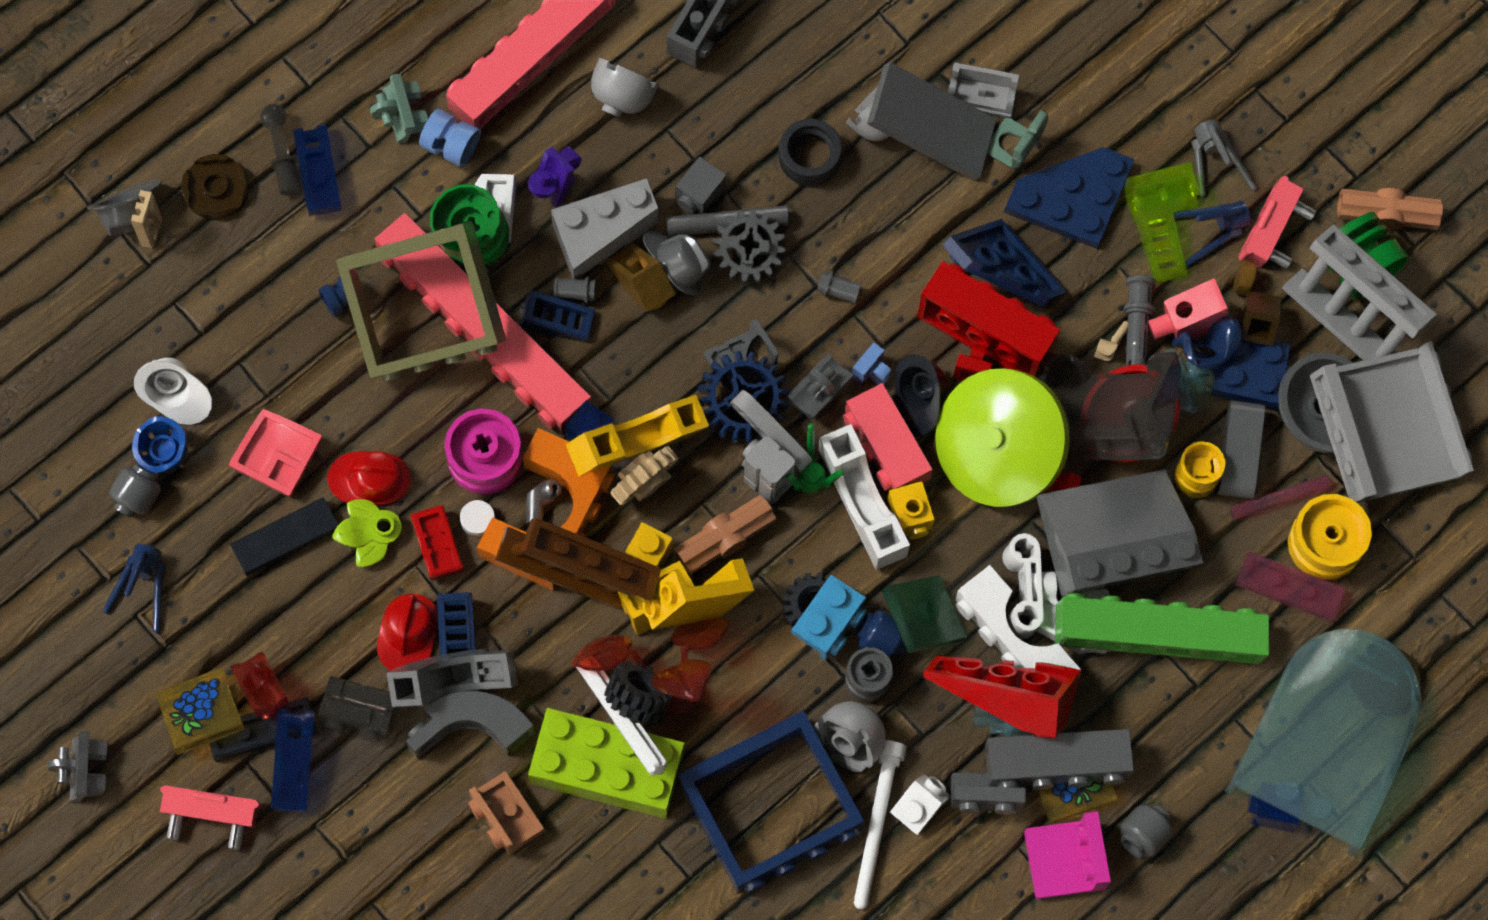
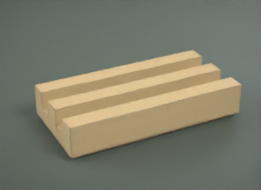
M140 190L139 198L141 203L136 202L135 210L137 215H132L131 223L140 245L153 248L163 219L152 192Z

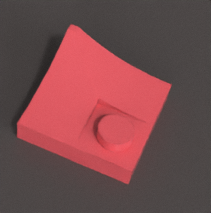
M262 409L228 466L291 498L323 437L300 424Z

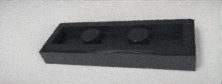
M324 497L230 543V546L247 577L334 533L338 524Z
M308 697L205 726L215 762L318 733Z

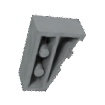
M647 178L551 210L552 225L572 279L579 280L596 265L603 264L611 254L622 246L626 247L658 224V206Z

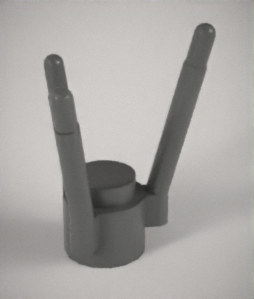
M1208 120L1196 126L1194 133L1197 139L1191 141L1195 152L1200 197H1205L1206 195L1203 150H1205L1206 154L1219 152L1226 165H1230L1232 159L1250 189L1256 191V184L1230 144L1227 134L1223 132L1219 121Z

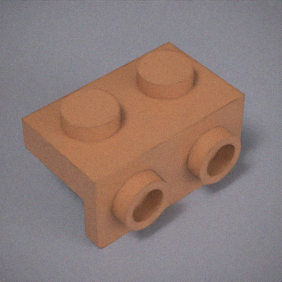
M506 771L478 789L475 786L469 789L472 800L467 802L478 821L482 818L486 820L491 828L487 831V834L498 850L504 847L508 855L545 832L543 826Z

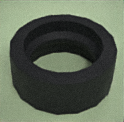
M813 118L799 120L791 124L781 136L778 152L780 167L785 175L797 184L806 186L821 185L830 180L839 169L842 157L841 138L836 130L825 121ZM812 136L820 138L829 146V159L824 165L817 168L801 167L791 158L792 144L801 137Z

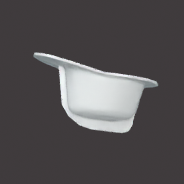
M175 358L152 360V362L142 366L134 377V389L138 397L179 424L192 425L200 423L208 416L212 408V397L208 388L189 372L185 364Z

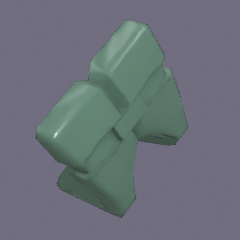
M1041 109L1029 128L1022 126L1011 118H1005L992 136L987 154L1013 170L1021 167L1045 131L1048 123V113ZM1009 134L1021 139L1013 151V157L1000 147L999 139L1001 136Z

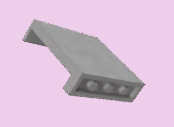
M1432 341L1416 349L1338 367L1336 363L1326 365L1310 375L1348 498L1353 499L1357 504L1457 480L1474 471L1472 455L1469 449L1466 448L1461 433V421L1455 414L1451 402V391L1444 381L1440 368V357L1434 350Z

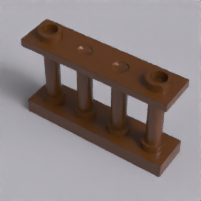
M538 518L531 519L527 534L506 527L495 559L498 562L617 609L622 608L618 592L643 602L652 601L662 569Z

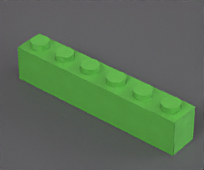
M1069 593L1063 596L1056 604L1055 644L1063 647L1260 664L1269 656V615L1258 614L1257 610L1251 608L1238 609L1237 612L1224 611V608L1218 605L1204 606L1203 609L1190 608V604L1184 602H1173L1166 606L1156 605V601L1151 599H1138L1133 603L1122 602V598L1117 596H1104L1100 600L1089 599L1084 593Z

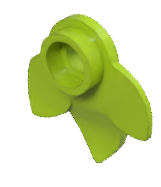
M365 499L350 501L347 503L350 518L345 519L337 526L333 533V539L342 545L356 548L357 567L372 566L385 557L388 544L393 543L400 536L402 529L401 521L394 512L380 510L372 501ZM382 521H387L391 525L390 529L386 532H382L377 528L378 524Z

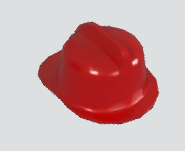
M356 451L346 453L337 458L330 466L327 480L332 494L342 502L348 503L357 499L372 501L376 505L392 504L405 495L410 484V473L404 461L396 455L382 451Z
M405 594L396 597L387 606L377 640V653L381 663L388 670L391 671L402 665L430 657L438 628V611L436 606L427 597L420 594Z

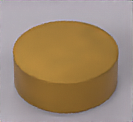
M1242 260L1234 281L1233 291L1235 293L1246 296L1247 291H1251L1257 272L1255 263Z

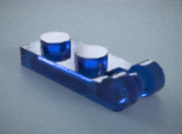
M326 123L316 125L317 129L306 131L303 128L293 129L309 216L342 210ZM315 142L320 144V146L307 148L306 145Z
M278 709L271 809L307 811L314 711H303V714L289 713L287 709ZM288 727L302 728L301 739L287 738Z

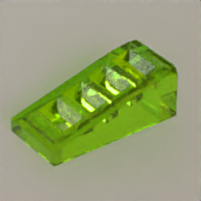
M1171 207L1140 213L1136 225L1151 275L1156 279V283L1186 277L1187 270ZM1163 224V226L1150 228L1152 226ZM1167 235L1168 239L1156 242L1152 240L1154 237ZM1171 248L1172 252L1156 256L1155 251ZM1175 261L1176 266L1159 269L1158 264Z

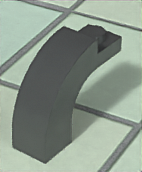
M477 649L449 653L411 662L386 672L392 707L424 705L434 699L456 692L512 688L518 685L513 650L489 651V649Z
M463 691L443 696L427 705L424 709L430 721L427 724L424 721L417 724L409 732L408 736L410 738L406 740V743L411 753L419 759L448 734L460 729H476L489 735L508 756L533 736L535 732L534 726L528 718L507 700L486 692Z

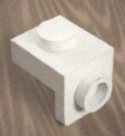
M923 774L912 783L890 813L918 835L951 796L945 791L946 787L941 781L933 776L928 777Z

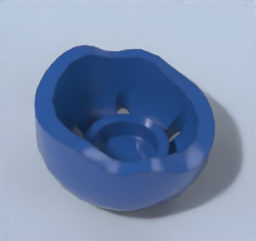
M163 416L152 417L135 432L132 443L133 455L136 461L147 471L166 473L177 468L184 461L188 451L187 435L183 428L173 419ZM169 429H172L171 436H168ZM150 433L155 436L153 439L149 437ZM149 452L150 454L143 455L142 453Z

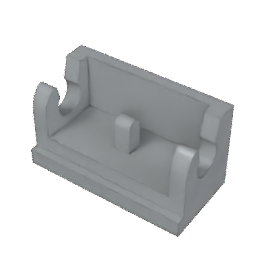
M954 62L948 93L990 116L1011 118L1019 75Z

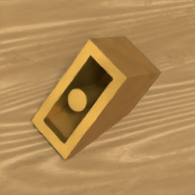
M631 243L605 260L633 301L647 312L661 308L669 298L676 295L660 262L634 243Z

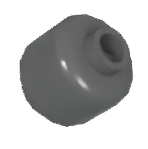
M134 464L133 468H123L109 491L111 498L116 501L114 508L131 518L134 513L147 514L161 492V486L157 482L159 476L147 471L138 464Z
M1145 804L1137 806L1120 826L1121 844L1135 857L1155 856L1173 835V829L1169 823L1171 820L1170 815L1157 805L1154 807Z

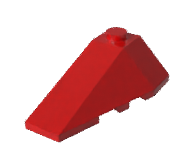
M936 656L924 670L923 677L1021 731L1034 733L1040 738H1056L1068 722L1080 681L1081 670L1043 662H1035V668L1014 667V661L1002 660V664L990 666L983 665V662L977 658Z

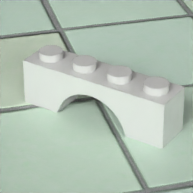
M850 424L820 437L818 451L829 474L831 475L839 469L844 471V475L836 480L834 484L875 570L906 558L910 544L896 515L889 511L876 488L869 470L866 453L852 425Z
M990 565L958 590L955 599L958 602L956 604L958 611L965 619L970 620L972 618L980 628L978 632L982 639L991 647L995 645L1003 654L1001 656L1002 660L1014 661V667L1035 668V662H1043L1081 670L1059 644L1044 647L1033 646L1021 641L1014 635L1006 619V606L1010 600L1012 590Z

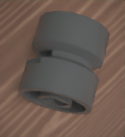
M865 647L857 650L847 664L845 687L848 694L854 700L861 703H874L881 700L886 695L892 678L890 658L877 648Z

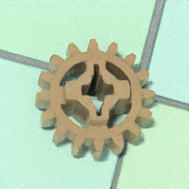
M665 446L654 455L650 450L642 453L618 473L621 481L611 490L610 494L620 506L631 501L634 497L639 502L644 498L646 499L671 478L667 471L672 468L671 466L679 458L669 446Z

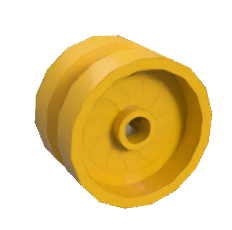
M1339 494L1318 496L1310 500L1302 508L1293 522L1288 535L1289 554L1295 565L1308 576L1320 580L1341 578L1355 568L1368 550L1372 537L1371 522L1364 509L1351 498Z

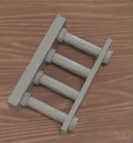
M1334 224L1311 245L1310 249L1319 258L1310 271L1307 273L1302 268L1282 287L1288 295L1363 361L1398 353L1395 348L1406 334L1413 339L1437 315ZM1329 266L1345 279L1334 295L1318 282ZM1354 289L1358 290L1370 301L1359 318L1344 305ZM1380 311L1396 324L1385 340L1369 327Z

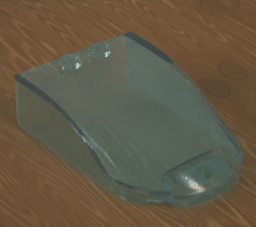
M1339 629L1325 632L1306 642L1296 651L1285 667L1224 792L1231 794L1237 787L1349 844L1346 854L1353 856L1361 849L1376 819L1419 719L1421 708L1420 687L1417 676L1407 658L1384 638L1357 629Z

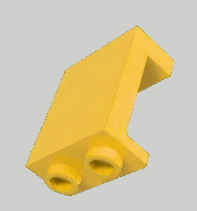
M743 558L731 560L705 583L696 587H687L681 571L674 570L656 585L652 601H642L643 611L649 620L652 630L718 619L754 591V587Z

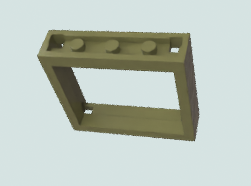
M472 221L335 259L370 378L382 375L383 381L403 376L402 370L411 367L414 368L415 373L434 368L433 361L445 358L446 364H451L466 359L465 353L477 350L478 356L498 350L496 344L507 340ZM457 240L485 336L384 363L356 268Z

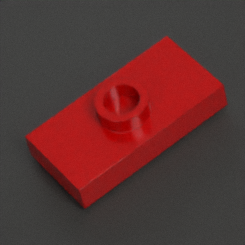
M444 505L411 514L410 517L430 580L434 581L464 571Z

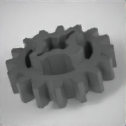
M755 209L751 210L749 217H745L742 210H738L736 220H733L729 215L725 217L726 228L718 225L716 231L722 237L713 238L712 244L720 247L719 250L713 253V258L723 259L719 269L721 271L728 267L731 270L729 274L730 279H733L736 274H740L742 283H746L748 276H753L757 283L760 282V273L763 272L770 277L772 275L770 266L779 267L781 265V261L776 255L785 253V248L778 246V243L782 242L785 237L784 234H775L779 224L775 222L769 225L767 223L769 216L767 213L759 219L756 218ZM745 225V230L741 234L729 237L734 229ZM758 227L765 231L770 242L761 238L757 232ZM749 232H751L752 244L758 248H754L748 260H746L745 247L739 244H745ZM727 251L736 254L740 260V266L730 259ZM769 256L763 264L752 268L753 261L757 258Z

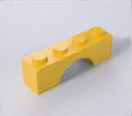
M693 395L667 404L628 422L618 425L611 423L585 432L567 443L566 447L578 476H582L634 458L649 450L653 451L688 439L709 427L697 395Z

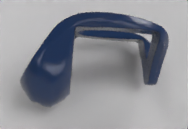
M1225 316L1210 326L1204 339H1191L1187 332H1183L1179 337L1174 338L1171 344L1177 348L1184 349L1187 360L1195 367L1214 369L1223 365L1240 347L1243 339V330L1236 318ZM1193 347L1209 348L1216 355L1212 358L1196 359Z

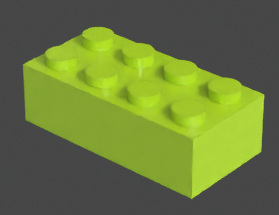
M547 708L528 773L530 785L667 819L684 755V742L648 733L668 764L663 774L650 775L616 725Z

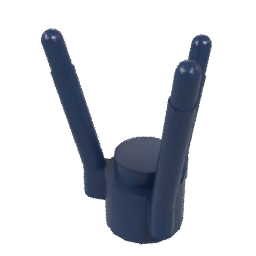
M1242 200L1231 204L1225 203L1214 207L1176 212L1170 215L1171 219L1196 217L1198 222L1216 219L1221 230H1228V233L1184 261V267H1189L1232 238L1242 236V227L1250 225V213Z
M146 544L135 545L132 556L128 557L126 566L103 608L105 614L110 612L128 578L129 580L124 592L126 597L131 595L138 578L150 579L151 575L154 574L153 632L159 633L162 578L166 564L159 562L162 555L159 549Z

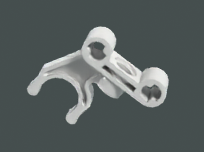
M1018 534L1008 544L1002 557L1007 569L1018 573L1020 603L1014 607L1006 618L1007 623L1014 635L1020 640L1028 639L1036 631L1055 641L1056 604L1059 602L1056 599L1055 572L1041 571L1040 545L1036 538L1030 534ZM1015 548H1019L1021 552L1015 551ZM1107 589L1083 592L1089 599L1101 600V597L1110 596ZM1019 616H1026L1030 620V624L1024 625L1021 623ZM1067 647L1078 654H1106L1108 652L1107 650Z

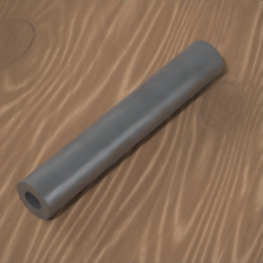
M786 205L754 208L756 210V218L761 219L765 213L769 215L767 220L769 225L777 222L779 226H788ZM743 209L744 216L749 217L752 209ZM738 210L666 217L668 237L679 234L693 235L717 232L718 225L727 227L725 217L728 215L733 220L737 219ZM745 225L739 226L733 231L745 230Z

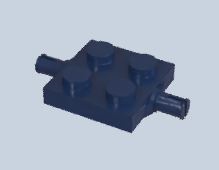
M1242 340L1240 347L1223 365L1212 369L1213 385L1211 395L1278 409L1279 387L1283 376L1289 369L1287 360L1290 344L1274 341L1273 346ZM1195 351L1194 353L1196 359L1214 357L1213 355L1203 354Z

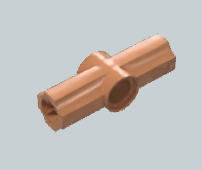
M1384 188L1376 192L1341 189L1337 203L1338 219L1352 221L1368 212L1374 211L1380 219L1377 226L1384 224L1389 231L1398 230L1403 227L1438 230L1443 213V204L1440 199L1405 196L1404 191L1395 188Z
M759 495L730 514L724 512L706 523L701 532L673 548V553L677 561L681 562L685 571L690 576L720 556L721 558H726L740 550L747 543V539L775 523L776 517L766 499Z

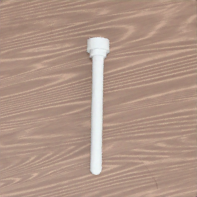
M885 740L884 750L879 757L878 763L882 765L854 898V905L857 909H865L868 905L895 767H899L900 762L904 761L907 746L895 741Z

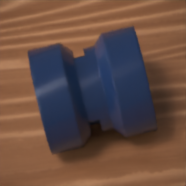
M338 277L334 286L326 284L318 289L324 304L334 318L344 313L345 306L348 307L349 304L341 277Z

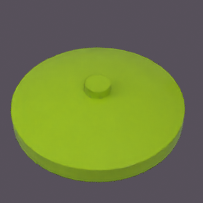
M1014 369L985 370L962 381L944 402L938 417L935 433L938 459L950 482L957 490L971 500L994 507L1024 504L1037 498V495L1043 494L1048 490L1064 467L1070 442L1067 417L1063 406L1054 392L1035 376Z

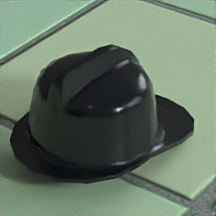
M916 354L905 356L899 361L895 369V406L912 435L918 437L928 434L935 427L939 417L940 402L947 393L948 382L946 375L937 366L935 361H928L926 358Z

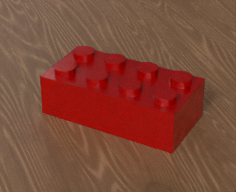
M942 261L921 293L917 318L972 349L973 344L985 347L984 357L1004 369L1023 371L1038 378L1054 352L1060 329L1056 327L1054 321L1046 316L1033 314L1027 310L1022 302L1015 298L1008 299L997 293V289L990 283L985 281L978 282L968 276L967 271L959 265H949Z

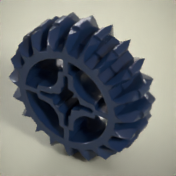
M737 351L734 363H732L728 355H723L722 364L724 367L713 362L710 368L715 375L704 372L702 379L710 385H699L698 392L707 395V397H701L698 400L701 407H709L703 411L706 419L711 416L714 418L709 424L708 428L710 430H714L720 425L723 427L719 433L720 438L723 439L727 432L730 431L733 432L732 443H737L740 434H744L746 444H750L752 442V432H755L759 440L762 439L759 433L749 423L732 421L723 414V412L736 411L730 402L739 394V390H745L750 395L753 394L752 397L756 400L761 398L763 394L770 392L771 405L768 413L779 423L783 422L785 416L777 410L784 411L789 408V403L779 400V398L787 397L790 391L785 388L778 389L779 386L786 382L785 376L773 377L779 367L773 365L767 370L765 368L768 361L767 357H762L760 363L757 364L754 362V352H750L747 361H743L742 353ZM738 372L754 374L764 383L749 384L745 382ZM728 376L732 393L724 398L723 401L717 403L716 387L723 378Z

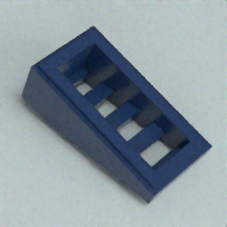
M531 290L526 297L519 326L531 332L587 342L596 309ZM535 307L541 308L539 318L533 316ZM549 310L555 311L552 322L547 321ZM563 313H568L566 326L560 324ZM576 315L582 316L579 330L573 328Z
M472 593L438 594L440 655L448 654L449 649L468 648V651L476 650ZM466 607V611L446 612V608ZM466 620L467 624L447 626L446 621ZM467 635V640L447 641V636Z

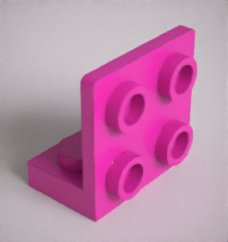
M1098 811L1084 813L1081 820L1076 822L1025 829L1024 837L1036 899L1106 890L1111 880Z

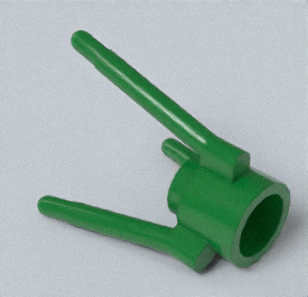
M812 423L808 425L807 453L812 458V461L801 473L798 472V479L792 474L787 475V480L793 485L795 491L801 489L811 494L820 491L822 487L829 489L833 482L844 475V471L839 469L830 476L825 477V470L822 465L814 462L815 426Z

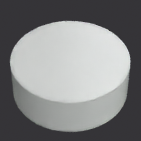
M481 500L467 503L460 512V522L463 530L475 537L483 536L491 518H495L492 507Z

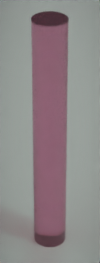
M1324 475L1231 506L1229 508L1230 514L1236 520L1329 489V479Z

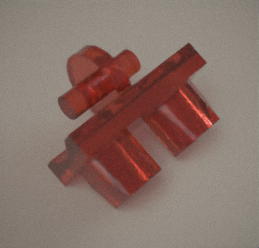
M262 651L246 662L235 663L230 666L256 718L262 716L263 719L267 720L283 711L282 705L288 703L287 696Z

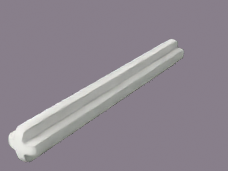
M591 653L579 654V659L575 661V667L650 775L663 774L664 769L668 765L667 761L639 720L633 722L630 721L631 717L628 715L625 718L620 716L621 711H614L610 708L612 703L606 702L604 692L610 679Z

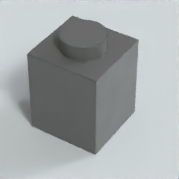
M699 156L675 186V199L678 205L690 214H693V212L696 214L706 213L725 190L726 174Z

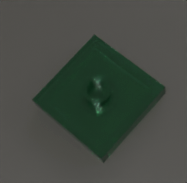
M940 575L888 585L882 590L908 653L958 643L967 637Z

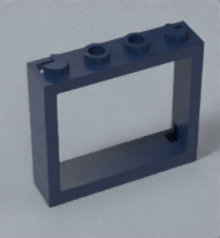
M804 710L678 774V784L736 893L746 890L747 893L754 889L758 890L766 884L764 879L776 873L778 877L789 874L797 868V862L807 857L810 861H813L825 855L829 851L827 847L839 840L841 844L850 842L852 838L860 835L859 830L863 827L864 820ZM802 734L847 818L742 872L697 788Z

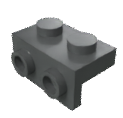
M953 773L951 775V809H959L963 813L995 810L997 814L1008 815L1021 811L1025 804V788H1022V786H1019V788L988 787V776L981 773Z

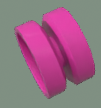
M480 408L467 411L454 420L447 431L444 447L450 474L457 484L471 493L481 495L501 492L513 484L521 472L523 455L518 429L509 417L496 410Z

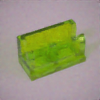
M1191 162L1127 178L1123 189L1134 224L1197 208L1199 205L1197 196L1200 195Z

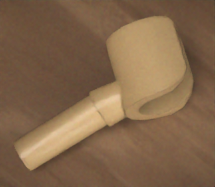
M1127 321L1122 323L1114 336H1112L1111 341L1100 338L1094 357L1104 361H1112L1120 340L1128 331Z

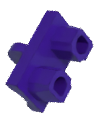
M552 146L545 150L538 171L530 176L528 182L530 192L538 198L550 197L551 203L555 208L561 205L568 188L574 184L573 172L580 166L581 157L569 146L559 153Z

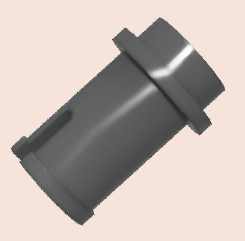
M834 271L822 273L817 291L823 293L822 296L826 297V294L854 304L856 303L861 283L833 275Z
M588 276L585 277V280L555 278L554 297L584 300V303L596 300V280H590Z

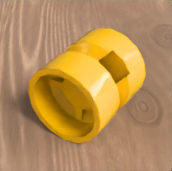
M1203 441L1192 443L1185 449L1174 475L1176 486L1181 493L1188 497L1199 499L1207 497L1215 490L1225 470L1226 461L1221 450L1212 443Z

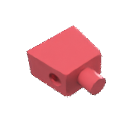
M1214 278L1165 300V314L1149 320L1148 324L1155 340L1173 333L1174 338H1177L1183 332H1187L1191 339H1196L1206 335L1213 323L1228 316V308Z

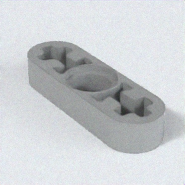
M742 390L730 402L734 409L762 438L771 437L780 446V451L785 450L795 459L794 469L797 472L801 473L812 461L810 455L748 392Z

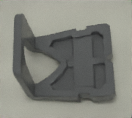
M753 319L751 320L749 331L724 341L723 345L719 347L716 345L704 351L703 357L709 366L716 362L721 367H724L722 356L728 355L732 363H734L735 353L740 351L743 361H747L748 347L758 336L762 338L768 350V361L765 365L767 370L773 365L778 364L779 353L758 320ZM738 372L745 382L749 384H754L760 380L754 374ZM726 376L720 383L729 396L732 391L729 385L730 380Z

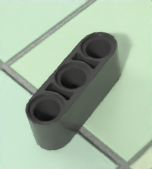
M1235 400L1229 401L1222 453L1226 462L1225 470L1218 482V494L1253 499L1257 482L1265 405Z

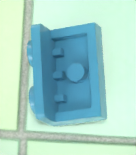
M830 575L792 628L791 634L820 652L819 658L824 661L827 660L830 654L837 656L847 641V638L844 637L846 631L850 626L856 628L867 612L863 609L866 597L833 575Z

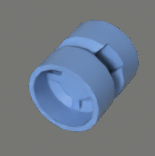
M437 108L430 115L421 132L419 146L435 155L442 152L445 160L462 168L468 163L477 148L481 129L465 121L457 123L456 116Z

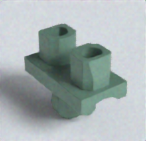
M393 74L390 76L391 83L384 87L383 93L376 95L378 103L370 108V113L373 119L383 120L385 127L393 126L397 143H405L411 134L422 132L428 116L425 110L411 111L409 104L418 103L421 98L418 82L402 81L401 74Z

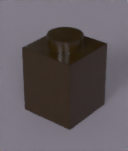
M1247 291L1240 318L1243 330L1242 340L1273 346L1280 321L1281 297Z

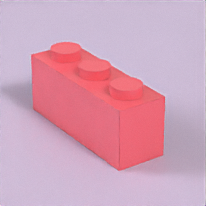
M883 383L846 401L845 414L843 415L846 426L851 424L854 431L858 434L862 441L861 445L866 453L867 461H873L878 469L876 477L884 491L921 481L925 483L930 480L932 468Z

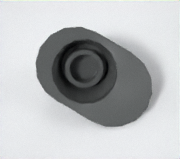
M153 179L138 183L104 201L87 206V209L96 210L102 225L110 236L115 237L132 232L134 227L131 223L132 215H137L135 210L136 202L141 203L139 198L140 190L152 192L161 185V180Z
M658 231L646 232L643 237L644 245L651 256L660 262L672 284L688 295L699 293L703 286L702 277L710 268V261L705 250L696 239L684 234L670 238Z

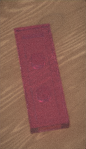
M1249 551L1246 554L1235 584L1238 587L1332 623L1337 616L1346 588Z

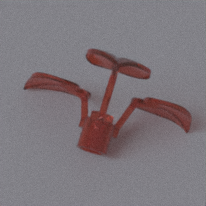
M711 618L684 624L677 627L673 632V643L677 646H683L681 648V663L677 666L673 665L670 668L658 671L652 678V684L655 689L673 696L666 709L667 712L672 714L683 713L693 706V701L699 702L703 688L709 680L712 670L710 664L706 661L688 660V652L691 648L705 650L721 640L729 628L728 619ZM610 635L592 641L576 655L572 662L573 668L580 667L589 671H606L617 667L627 657H631L635 662L642 663V668H647V665L634 649H630L632 646L631 638L622 635Z

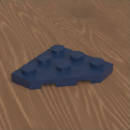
M1102 147L1019 178L1016 181L1004 213L1098 249L1134 159Z
M1002 218L952 235L943 244V247L950 253L953 262L961 266L965 271L1041 307L1059 301L1067 292Z

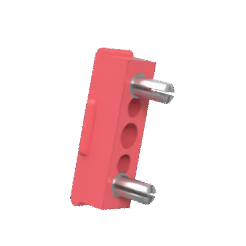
M1287 176L1281 177L1274 184L1238 255L1240 261L1253 262L1259 268L1268 259L1284 268L1290 266L1292 258L1274 249L1292 211L1312 220L1316 210L1298 200L1303 188L1288 181L1289 178Z
M166 785L160 789L163 793L160 812L171 814L167 831V838L170 840L172 838L173 840L179 839L184 816L232 824L228 848L239 850L244 826L255 828L258 809L263 807L260 801Z

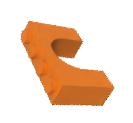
M538 428L523 456L524 468L548 479L557 480L568 491L573 500V508L569 518L561 528L586 537L583 531L588 522L594 523L601 509V504L598 501L602 493L608 494L615 482L616 475L613 474V465L578 476L566 447L569 441ZM492 517L477 545L478 557L554 591L557 584L495 560L506 527L525 534L527 532Z

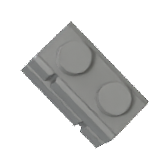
M767 436L763 437L760 441L757 439L753 440L742 453L745 457L742 466L744 467V482L754 491L759 490L758 495H761L771 505L775 504L792 486L787 480V475L792 474L794 476L795 459L785 450L780 451V446L771 437Z

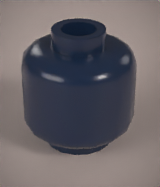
M877 610L873 614L868 612L860 622L855 636L859 638L858 646L860 649L865 647L877 648L883 651L890 659L894 655L901 657L910 641L905 637L907 633L906 624L883 610Z

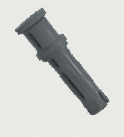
M1134 275L1126 278V286L1129 287L1128 304L1124 306V313L1128 317L1125 366L1146 365L1148 321L1155 310L1151 303L1152 288L1156 287V279L1145 275Z

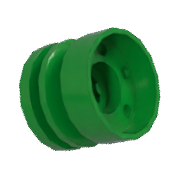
M473 184L456 185L445 190L435 200L430 211L431 231L472 221L474 228L477 227L479 231L475 232L485 266L494 263L504 253L509 242V225L495 198L484 188ZM457 240L440 245L441 249L457 265L465 268Z
M1374 211L1368 212L1340 228L1345 235L1392 276H1395L1410 259L1396 239L1380 244L1389 230L1384 224L1377 226L1380 219ZM1330 266L1328 267L1332 273H1336L1334 269ZM1341 277L1339 283L1342 284L1345 279ZM1356 289L1350 295L1354 301L1364 297Z

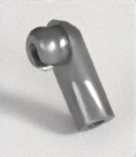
M544 480L528 492L526 498L527 526H529L531 519L538 518L543 520V509L561 494L562 488L557 480Z

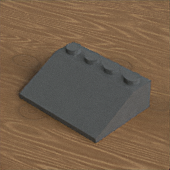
M1165 470L1036 496L1061 597L1069 593H1083L1188 571L1203 564L1195 529Z

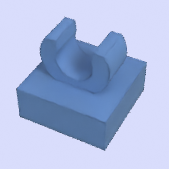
M873 342L854 365L852 380L863 386L871 378L877 385L881 383L884 385L890 378L889 373L891 372V369L882 363L884 349Z

